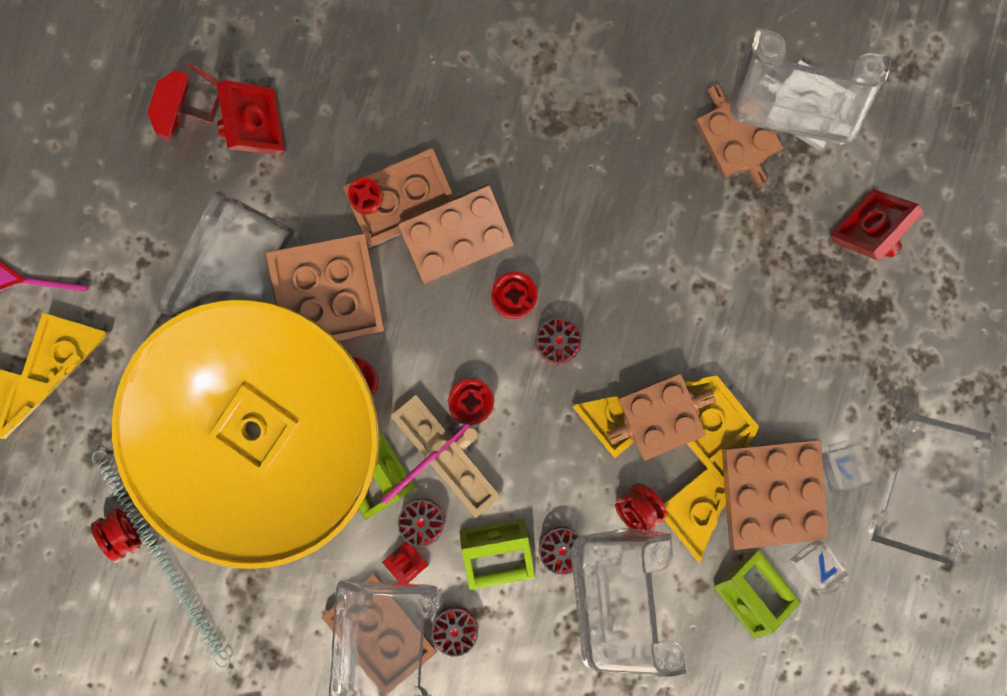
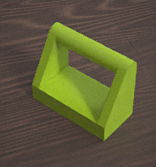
M381 432L379 433V450L373 477L384 495H386L408 474ZM410 481L388 503L383 504L381 502L375 507H372L367 497H365L359 507V511L363 518L367 520L416 489V487Z
M524 519L459 531L461 550L470 590L535 578ZM523 550L525 567L474 576L471 559Z
M759 549L752 552L713 586L754 639L773 634L801 603ZM754 565L785 602L774 613L770 612L743 578Z

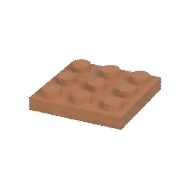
M365 234L265 252L275 304L305 315L322 326L338 341L384 331Z
M810 439L722 449L730 549L741 550L828 539L821 440Z

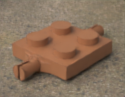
M716 84L715 87L712 86L707 92H709L716 107L710 113L697 118L694 123L722 178L725 179L737 172L749 171L756 184V188L768 183L769 180L761 164L766 158L779 153L783 147L755 92L753 91L739 99L727 100L720 84Z
M677 373L617 398L623 411L624 425L606 431L611 445L630 437L636 444L642 460L646 461L706 436L699 419L698 408L716 402V397L712 396L714 395L712 389L693 396L688 391L682 374Z

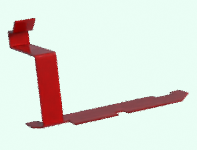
M184 62L185 65L191 66L190 68L206 81L211 82V85L217 87L219 81L211 74ZM217 95L208 121L183 111L181 113L212 123L220 103L219 95ZM178 120L180 128L184 130L181 121Z

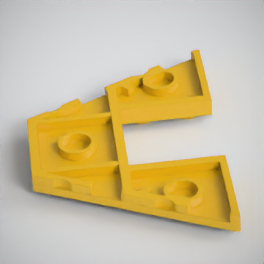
M42 312L22 375L0 368V439H6L109 336V332Z
M717 375L685 382L688 391L693 396L712 389L714 392L712 396L716 397V402L698 408L699 419L706 436L687 443V446L704 465L705 469L664 502L667 510V517L664 522L698 563L703 559L702 555L713 530H715L718 524L720 513L726 505L722 449L750 446L759 428ZM624 395L573 405L572 408L613 458H616L634 443L628 437L611 445L606 431L624 425L623 411L617 399Z

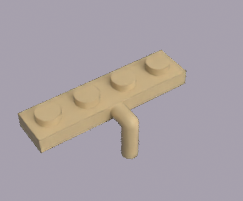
M417 395L391 415L392 419L425 458L433 451L438 452L452 439L450 434ZM469 428L430 464L471 514L477 518L501 496L463 451L478 437L477 431Z

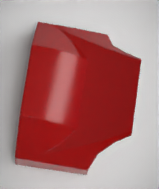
M177 70L157 81L147 111L156 135L161 140L169 143L172 142L191 83L189 74Z

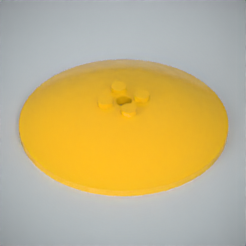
M244 299L217 301L192 308L168 320L141 344L131 358L117 388L112 414V443L118 471L126 491L143 517L158 533L183 551L199 559L227 567L245 569L269 568L296 561L320 549L343 530L356 514L370 488L377 464L379 450L377 413L371 392L357 363L342 344L318 323L292 309L270 302ZM248 421L256 422L260 426L261 435L259 438H252L247 434L246 424Z

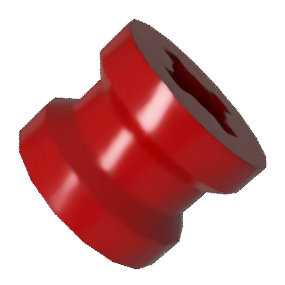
M366 177L358 178L349 186L348 199L357 212L370 215L380 209L383 203V194L374 180Z

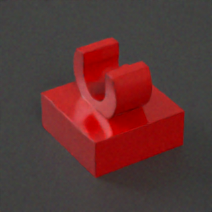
M406 541L382 561L383 565L403 588L429 566V563L419 551Z

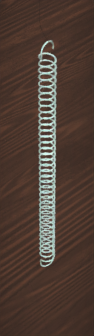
M103 450L95 451L92 455V460L94 463H96V461L94 460V455L97 452H103L108 458L98 466V469H103L101 471L102 475L107 474L104 477V480H109L107 485H113L110 490H117L114 493V496L120 495L117 498V501L124 500L120 504V506L122 507L126 506L123 512L130 511L127 514V517L134 516L133 518H131L130 522H136L133 525V528L140 527L136 531V533L144 532L139 537L141 539L147 537L143 541V544L151 542L146 547V549L153 548L149 552L150 555L157 553L152 560L161 558L159 561H157L156 565L163 564L159 568L160 571L167 569L162 574V576L171 574L166 578L165 581L173 580L169 584V587L177 585L172 590V592L181 590L179 593L176 594V598L185 595L179 600L178 603L187 601L182 606V608L191 606L189 609L186 610L185 614L195 611L188 617V619H192L198 616L192 622V624H196L202 621L195 628V630H198L202 627H205L198 633V635H202L206 632H209L202 638V641L212 637L205 644V646H208L212 643H215L212 647L208 649V651H212L216 648H219L211 655V657H214L218 654L225 652V654L228 657V663L225 666H220L217 663V661H215V663L218 667L221 668L228 666L230 663V658L227 652L224 650L217 653L223 645H219L213 648L219 642V640H215L209 643L216 637V634L207 637L213 631V629H209L203 632L210 624L200 626L202 623L206 621V618L196 621L203 615V613H199L193 616L200 608L198 607L189 611L192 607L196 605L197 602H193L189 605H186L193 599V597H189L185 600H182L190 593L189 591L179 595L183 590L187 588V586L175 590L183 583V581H180L175 584H172L180 577V575L169 579L173 574L177 572V570L165 574L174 565H170L161 569L168 562H170L171 559L159 563L163 558L167 556V554L155 558L164 549H160L158 551L151 553L157 547H159L161 543L149 547L158 538L145 542L152 535H154V533H151L146 536H143L147 531L151 529V527L139 531L148 522L135 526L141 520H143L144 517L132 521L136 516L140 514V511L135 514L129 515L131 512L137 509V507L135 506L131 509L126 510L131 504H133V501L122 505L126 500L130 498V496L119 500V498L122 497L125 493H127V491H124L119 494L116 493L125 486L122 485L118 488L112 489L115 485L121 482L122 479L109 484L114 478L119 476V474H117L110 478H106L116 469L103 473L108 467L112 465V463L107 466L99 468L103 463L109 460L107 453Z

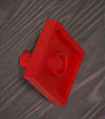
M230 80L217 83L222 119L217 121V127L224 126L218 129V133L223 139H226L227 149L274 155L284 152L274 88Z
M872 189L832 231L830 237L834 243L880 261L883 257L890 258L898 254L895 248L899 251L902 249V243L899 239L924 212L917 203Z

